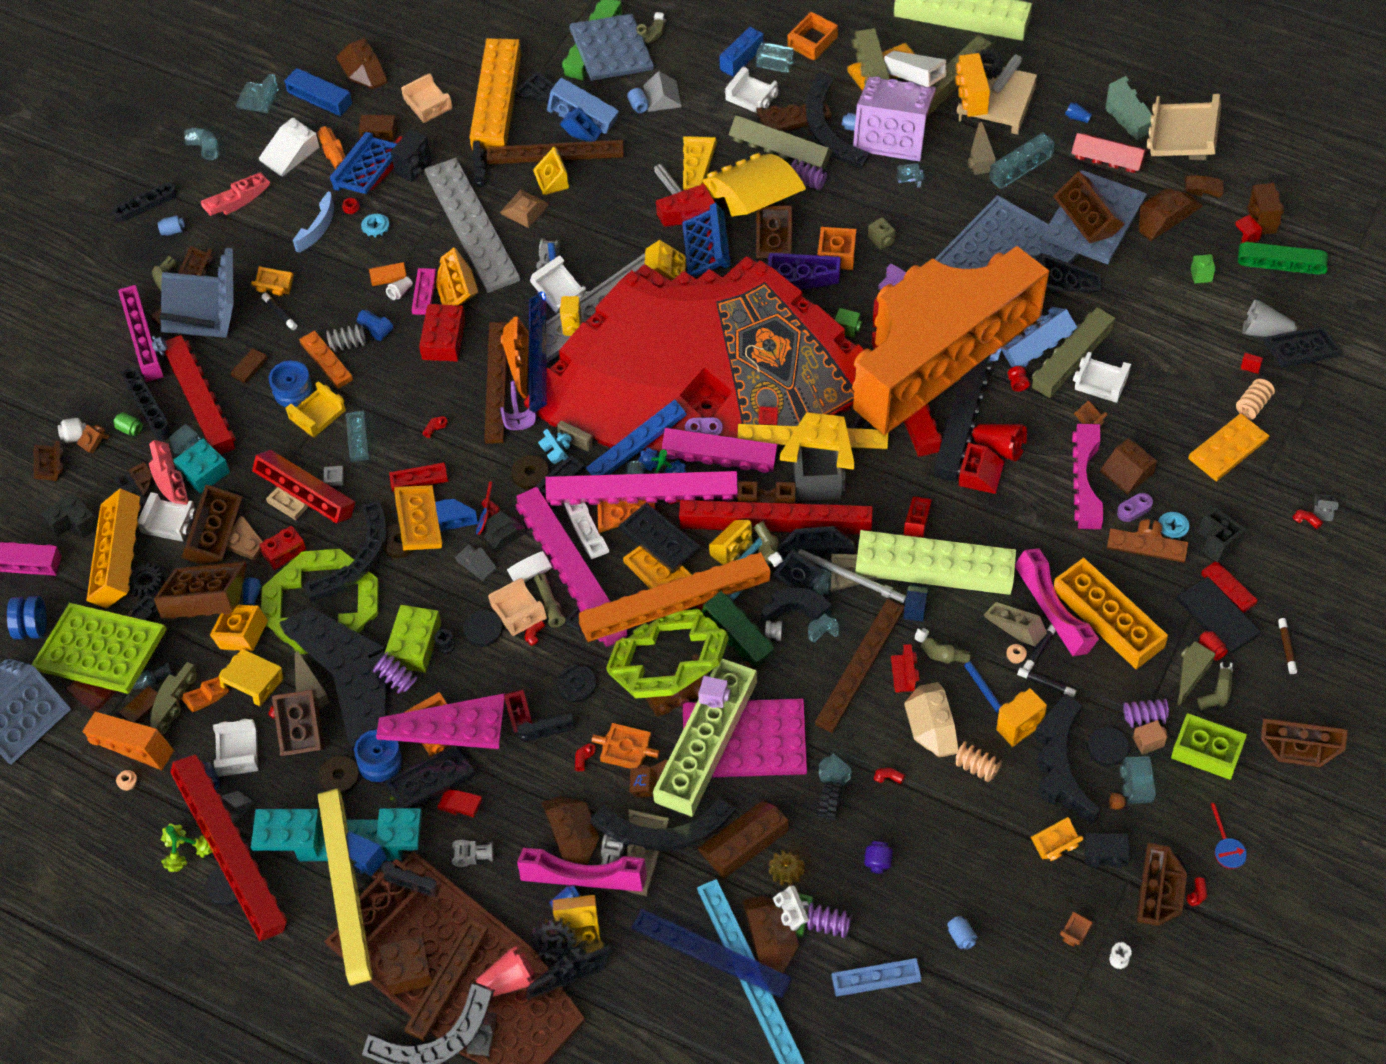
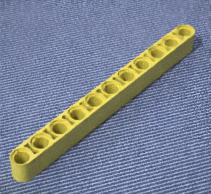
M339 788L318 794L345 971L348 982L352 986L372 980L373 977L353 863L349 857L348 827L344 803Z

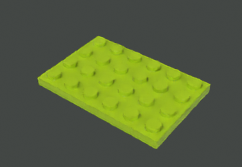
M69 603L33 661L32 666L38 672L129 694L167 628L163 624Z

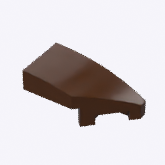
M145 462L127 471L145 497L154 478Z

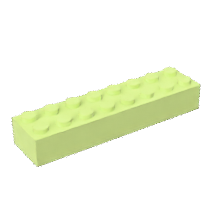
M895 0L894 16L1023 41L1030 20L1032 3L1017 0Z
M860 530L855 573L861 576H877L876 578L1011 595L1014 582L1016 550Z
M723 658L720 665L713 669L710 677L728 681V689H731L729 701H725L723 708H711L706 704L699 703L698 699L653 790L655 803L692 817L757 684L756 670Z

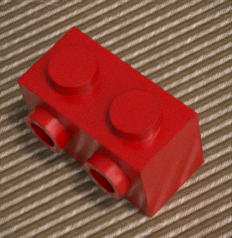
M292 525L259 544L262 555L273 570L291 561L301 552L307 551L303 539Z

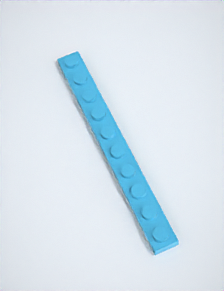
M717 879L697 887L698 893L778 1063L805 1064Z

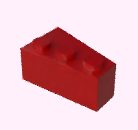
M701 184L656 200L657 216L663 226L683 225L682 222L709 211L710 205L715 202L706 186Z

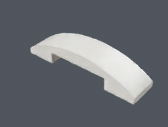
M581 502V505L564 503L572 525L589 557L593 559L609 553L603 537L600 536L589 515L585 502Z

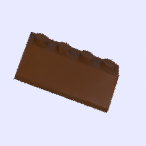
M1079 171L1053 196L1090 244L1112 237L1125 225L1092 181Z
M205 485L181 557L182 559L198 564L222 561L242 496Z
M761 801L698 847V851L717 873L725 879L789 831L788 819L775 805Z

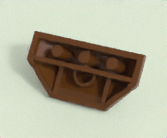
M365 38L346 45L336 56L337 61L349 80L368 86L371 89L387 83L379 60Z
M1166 188L1140 205L1139 232L1150 241H1153L1202 208L1203 205L1190 194Z
M1263 718L1260 739L1278 762L1321 767L1345 751L1348 730L1313 723Z
M558 796L542 802L562 860L588 865L600 839L596 828L590 824L592 817L586 802L564 796Z
M1147 844L1138 900L1137 922L1160 926L1181 915L1183 912L1187 873L1168 846Z
M759 896L743 900L759 969L763 978L783 975L799 948L795 930L791 931L789 925L783 924L781 917L784 911L782 907L775 905L773 899Z

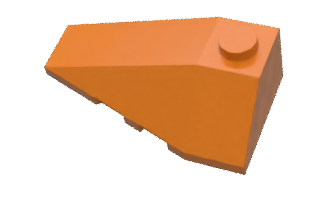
M514 317L503 327L501 343L504 347L517 391L524 399L527 398L530 333L518 317Z

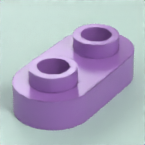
M691 418L685 424V431L718 436L722 432V423L717 418ZM696 424L698 429L692 430L691 425ZM711 424H715L717 428L715 430H711L709 426Z
M1139 493L1121 503L1117 511L1118 518L1124 522H1131L1149 512L1153 504L1151 496L1146 493Z

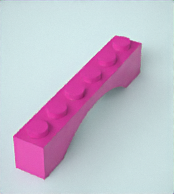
M1077 424L1076 431L1072 432V442H1075L1076 445L1072 451V457L1076 458V462H1073V473L1076 474V478L1073 480V489H1077V494H1074V505H1077V510L1075 509L1074 521H1078V529H1101L1103 503L1092 491L1086 473L1088 463L1099 450L1100 424Z
M1039 548L1024 550L1015 563L1016 570L1071 655L1088 654L1099 638L1088 623L1072 616L1060 602L1052 584L1049 562Z
M523 848L517 862L521 881L643 891L647 879L645 858L622 857L617 861L603 865H581L557 858L543 849Z

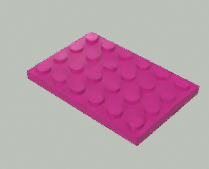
M803 699L748 700L712 777L807 774ZM697 702L683 704V730Z

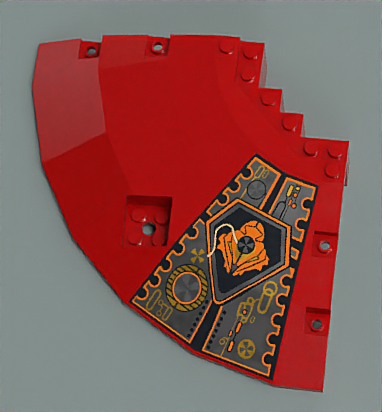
M746 256L723 278L708 269L698 279L682 271L673 281L668 280L646 264H643L636 272L631 270L595 307L596 312L583 322L560 348V360L550 369L547 368L524 401L526 408H529L530 403H533L535 414L550 425L557 427V424L563 421L592 435V438L597 440L599 444L610 448L674 399L687 415L669 429L685 431V424L691 418H717L722 423V432L718 436L738 438V424L758 425L759 406L778 407L777 426H798L806 412L836 415L842 411L845 413L850 410L854 402V390L852 389L856 378L854 362L864 349L859 344L856 346L844 338L845 329L817 304L814 305L802 297V291L761 260L757 263ZM705 404H709L712 406L710 409L702 408V406ZM692 424L691 429L697 430L698 426L696 424ZM711 424L709 428L711 430H715L717 426L715 424ZM664 433L642 450L645 451L646 448H650L660 452L662 450Z

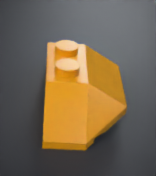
M452 248L440 259L441 265L437 273L436 286L442 305L458 306L474 297L478 293V289L470 267L457 249Z

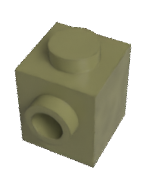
M882 217L868 225V238L882 250L895 242V229Z

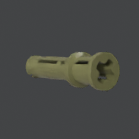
M540 574L542 580H540L539 575H536L534 580L545 604L544 610L549 618L548 624L553 628L560 627L566 621L565 616L561 614L560 603L555 601L546 574Z

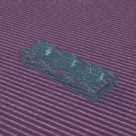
M364 411L345 413L350 461L369 460Z

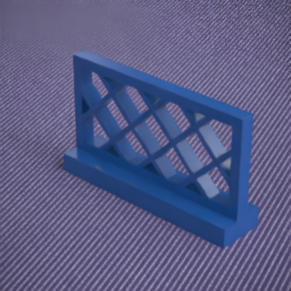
M365 132L330 176L334 190L341 191L344 188L367 194L392 162L391 152L385 153V151L393 149L397 144L373 138L371 133ZM380 152H383V153H384V154H382V155H379V156L374 157V154H377V153H380ZM386 159L383 163L376 164V162ZM372 163L375 164L374 166L365 168L366 165H369V164H372ZM363 167L362 170L356 172L358 168ZM376 171L375 174L367 175V173ZM365 174L366 177L356 180L355 177ZM349 179H354V181L347 183ZM368 182L364 187L358 186L359 184Z
M717 203L710 205L709 211L682 222L687 272L689 275L696 277L705 273L708 269L712 270L719 266L725 269L731 266L725 214ZM710 217L711 219L708 223L704 224L705 219ZM696 224L692 231L688 229V226ZM700 226L704 227L700 234L696 233ZM710 229V230H712V233H711L710 236L707 238V237H705V235H706V233L708 232V230ZM694 236L697 237L695 242L693 244H690L692 238ZM703 239L705 240V243L700 248L698 247V245ZM710 243H713L714 245L711 250L707 251V247ZM695 249H696V250H698L699 252H698L697 255L693 258V257H691V255L693 254V252H694ZM703 253H706L707 256L705 257L703 262L700 261L699 259L701 258ZM712 256L715 257V262L707 264ZM696 263L700 264L698 269L693 271V268L696 265Z

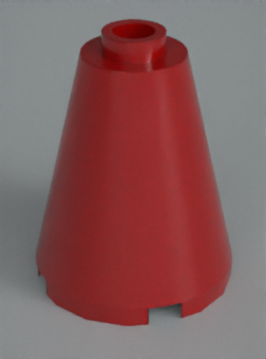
M979 424L973 429L972 437L976 443L988 447L995 453L1011 461H1018L1024 451L1021 449L1022 443L1026 444L1027 428L1022 424Z

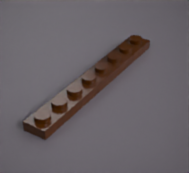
M623 140L487 147V164L540 162L553 147L557 148L561 160L624 157Z
M489 322L485 444L504 443V423L500 407H504L505 411L507 357L501 343V335H503V327L508 324L507 322Z
M889 599L886 600L815 721L816 726L834 733L901 618L905 606Z

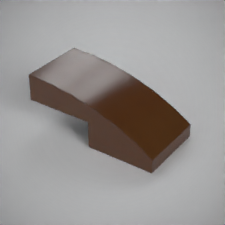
M1186 176L1185 191L1200 197L1203 193H1207L1220 198L1223 195V180L1207 176Z

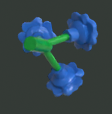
M650 448L640 452L641 455L638 461L641 463V468H646L649 471L656 468L654 474H659L661 466L664 464L667 466L665 469L666 473L686 472L684 463H681L679 460L675 461V463H669L666 460L667 451L664 449L660 450L659 456L656 450H651Z

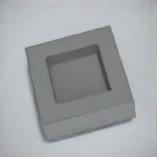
M343 466L324 467L323 482L329 486H342L344 482Z

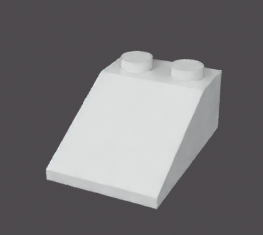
M292 118L279 128L259 157V161L283 177L319 148L316 133Z

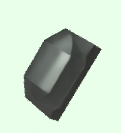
M500 511L486 520L484 541L496 553L524 535L526 529L515 517H510Z

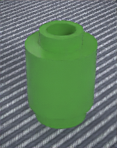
M125 412L118 414L114 419L115 428L130 436H138L142 431L143 424L140 420Z

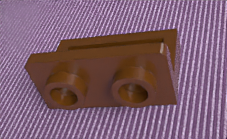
M190 246L178 274L205 276L207 270L204 267L205 265H210L213 256H210L212 249L209 248L206 253Z
M55 441L54 446H34V479L57 481L58 475L62 474L63 463H60V459H62L63 448H60V441Z

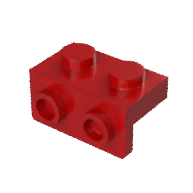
M911 644L903 645V655L891 656L895 692L915 691V683L919 681L918 669H914V664H917L916 652H912Z

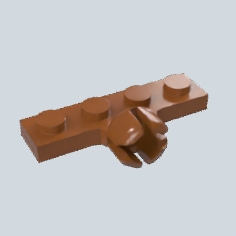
M1150 519L1141 520L1138 531L1134 533L1110 528L1107 549L1185 562L1188 542L1162 537V524L1154 520L1152 530H1149Z

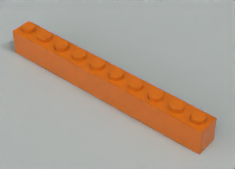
M761 552L750 554L745 558L732 560L727 564L714 566L709 570L696 572L691 576L678 578L673 582L660 584L655 588L642 590L637 594L624 596L619 600L610 603L606 602L592 609H585L579 613V624L587 642L706 603L720 591L730 595L769 582L770 569Z

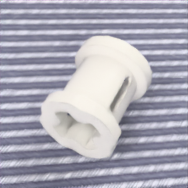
M1123 942L1116 943L1110 955L1111 965L1117 969L1125 968L1129 963L1131 948Z

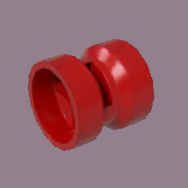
M1015 366L1008 370L1007 375L1011 381L1013 391L1020 392L1030 386L1029 379L1026 377V370L1023 366Z

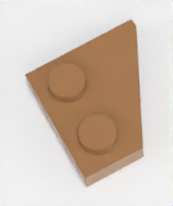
M240 516L232 527L226 549L255 561L261 553L259 544L263 543V541L244 517Z

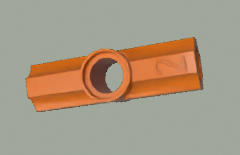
M325 126L320 128L317 135L327 159H330L336 170L346 156L339 139L335 138L331 128Z

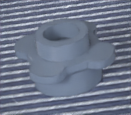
M154 335L152 336L154 340L152 342L155 352H160L163 356V351L168 349L167 344L162 337L156 338Z

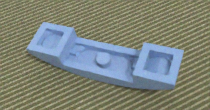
M327 192L319 203L321 212L309 229L301 228L293 239L296 252L299 253L309 248L327 230L334 213L331 192Z

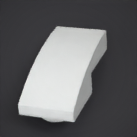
M541 551L507 569L513 581L522 578L525 583L536 575L541 576V573H545L553 567L545 553Z

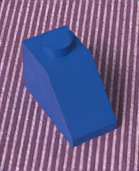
M579 107L568 112L560 123L570 136L586 142L596 141L602 132Z
M444 499L435 502L441 531L478 524L476 511L455 499Z
M350 831L347 833L349 857L353 863L354 870L359 874L365 873L372 877L387 858L381 845Z

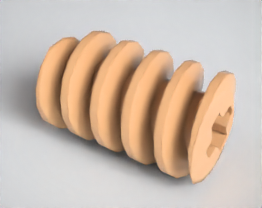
M1265 379L1254 380L1240 400L1237 401L1236 407L1238 412L1249 420L1256 418V415L1259 414L1260 410L1263 409L1264 405L1275 393L1274 386Z
M964 741L957 752L956 765L958 767L963 765V769L966 771L970 769L971 774L978 772L977 776L979 778L985 776V781L990 782L998 773L1002 760L996 764L995 756L988 760L989 753L986 752L981 756V749L973 752L974 745L967 749V742Z

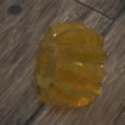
M782 849L781 855L775 853L773 859L769 861V874L773 875L774 882L780 880L781 886L785 882H788L791 886L792 880L798 882L800 880L799 876L804 874V862L800 860L799 854L793 856L792 850L785 854V851Z

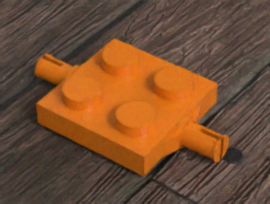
M612 723L610 731L605 737L595 734L592 737V743L603 745L600 756L601 762L631 769L642 765L646 756L658 759L660 750L648 747L651 732Z

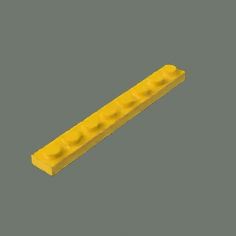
M738 424V439L786 445L797 426ZM847 428L851 448L888 449V433L883 435L879 430Z

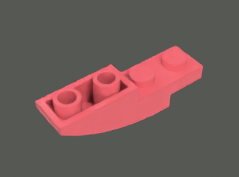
M261 172L232 183L230 190L202 200L201 206L210 216L219 212L227 215L255 199L270 185V182Z
M153 440L149 444L153 457L149 467L158 488L171 502L187 505L189 501L182 473L175 470L169 443Z

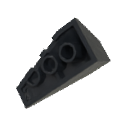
M1044 253L1035 258L1037 262L1049 270L1046 289L1067 292L1101 291V275Z
M597 939L585 940L579 943L573 950L529 985L526 993L527 1000L604 971L611 951L610 946Z

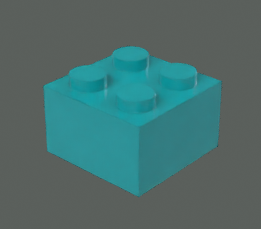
M204 439L198 441L173 460L177 471H181L182 477L199 494L203 493L205 485L212 486L230 473L226 460Z

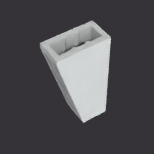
M892 51L884 59L889 74L925 87L933 85L946 76L945 59Z

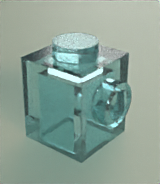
M185 424L169 437L170 447L175 454H182L200 441V438L194 430Z
M833 753L829 758L825 757L820 762L819 777L823 783L830 781L842 783L843 786L851 779V768Z

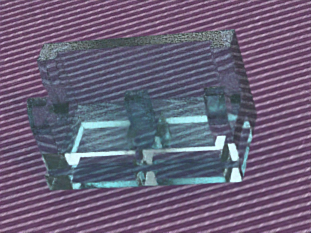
M761 42L757 50L756 67L788 73L790 65H792L793 48Z

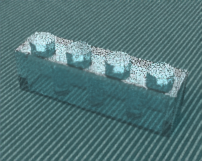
M1043 132L993 163L990 166L989 179L1000 189L1004 188L1052 157L1054 141Z

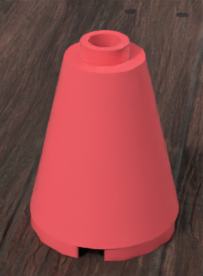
M518 945L512 947L476 979L477 983L495 990L493 997L527 988L535 981L531 977L535 973L524 952L519 954L517 951L520 949Z

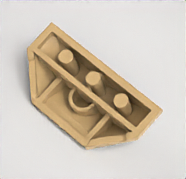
M939 682L918 686L904 703L914 740L933 752L937 757L957 754L958 744L955 724L944 688Z

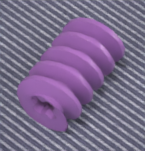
M798 159L793 161L791 167L805 186L815 187L816 190L822 189L827 178V172L823 174V168H820L817 172L815 165L810 169V163H807L804 167V161H801L799 165Z
M387 651L376 663L373 672L375 673L380 670L379 678L387 676L385 683L393 681L391 688L393 689L398 686V694L403 691L406 692L418 677L410 679L412 672L409 671L405 674L406 667L399 668L400 661L392 663L394 656L392 655L387 658Z
M1166 698L1162 702L1156 699L1154 703L1152 700H1148L1146 704L1144 701H1139L1138 705L1136 702H1131L1130 706L1125 702L1123 707L1125 720L1129 722L1131 728L1134 727V722L1136 721L1139 727L1142 726L1143 721L1149 724L1151 720L1159 721V719L1165 725L1169 714Z
M810 903L807 913L809 921L806 924L808 923V930H812L816 925L817 932H820L824 927L825 934H829L833 930V936H837L841 931L842 938H845L850 929L852 914L847 918L846 911H843L841 916H839L838 909H835L831 914L830 907L828 906L823 912L821 905H818L816 910H814L813 903Z

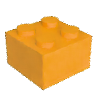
M237 605L233 612L220 614L210 636L219 649L253 651L268 620L259 606Z
M1031 688L1026 692H1020L1012 702L1005 703L999 709L997 731L1012 747L1036 730V726L1045 717L1047 705Z

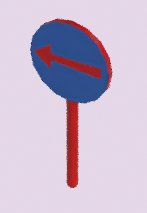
M492 481L489 482L484 510L477 524V535L481 534L487 520Z
M1211 803L1223 838L1216 845L1215 858L1223 867L1236 869L1245 862L1247 856L1246 849L1238 840L1227 839L1216 805Z

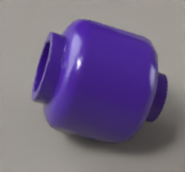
M871 842V845H868L865 849V866L871 868L872 873L882 874L884 870L889 869L892 865L893 850L888 847V843Z

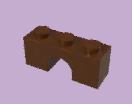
M738 481L737 499L738 502L795 504L796 483L776 482L775 489L766 491L760 489L757 486V482Z

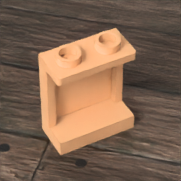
M430 73L402 87L404 100L423 123L452 109L450 96L448 93L443 94L434 84Z
M522 578L488 595L492 609L512 636L547 618L543 604L534 599Z

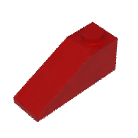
M913 496L905 521L903 536L924 538L932 499Z

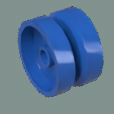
M289 360L279 363L271 370L269 383L274 399L278 404L284 407L292 404L297 407L313 393L310 375L304 364Z
M29 596L27 599L24 597L10 598L7 607V624L12 639L20 640L27 638V636L32 639L44 637L47 627V613L41 596Z
M377 729L367 731L359 737L355 743L354 753L361 775L372 782H383L397 775L402 766V757L398 741L377 739Z

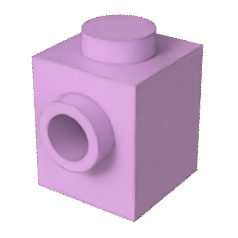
M704 676L699 690V703L706 704L711 708H723L725 701H729L731 689H728V681Z

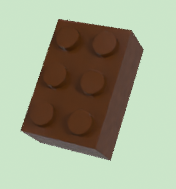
M316 689L272 696L280 755L286 756L325 749Z

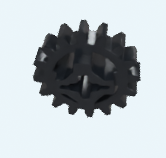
M552 916L551 921L543 918V922H537L536 927L532 930L530 943H533L532 949L539 950L538 956L546 955L545 960L553 957V961L556 962L557 957L562 959L576 947L578 935H575L576 929L570 928V922L564 924L563 918H560L559 921H555L554 916Z

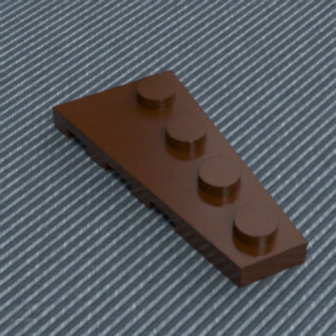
M826 102L823 103L825 120L831 119L832 115ZM806 103L803 106H795L793 104L784 108H778V106H770V109L756 108V113L762 125L782 132L808 125L806 120Z

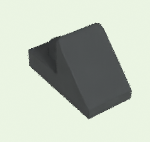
M1315 493L1313 513L1320 520L1332 521L1334 510L1338 509L1339 502L1333 495Z
M468 544L455 556L459 564L483 582L497 570L494 563L481 547L475 550Z
M239 791L222 796L223 806L225 810L230 812L233 825L254 804L251 799Z
M487 1013L479 1032L468 1044V1054L490 1056L497 1013Z

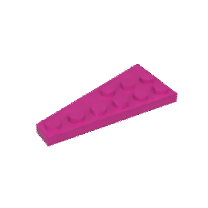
M499 694L380 717L376 737L380 740L499 749L504 695Z

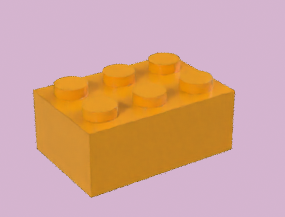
M980 54L960 55L959 63H956L958 75H955L956 86L959 85V97L963 99L962 109L966 110L967 117L988 114L990 89Z

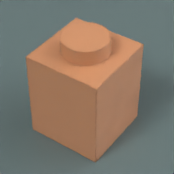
M1158 720L1135 728L1133 739L1142 755L1164 747L1167 738V732L1163 726H1160Z

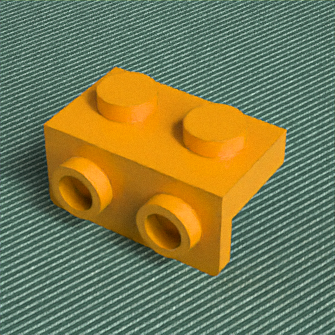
M259 267L255 282L251 281V285L258 292L266 293L267 290L272 291V294L278 296L283 294L289 295L294 274Z
M1068 817L1031 836L1041 858L1050 859V861L1062 856L1061 852L1065 849L1071 851L1079 847L1078 842L1084 840L1082 836L1077 835Z

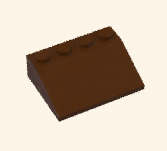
M246 562L175 568L154 598L161 619L194 617L196 615L210 616L218 613L229 614L233 612L240 600Z

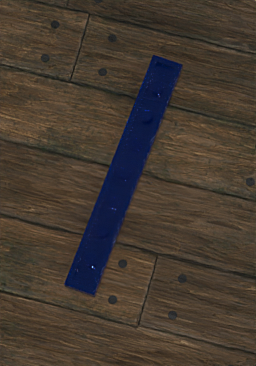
M542 291L529 299V410L533 413L547 405L546 294Z
M641 909L632 926L633 930L779 998H783L792 980L791 977L643 909Z

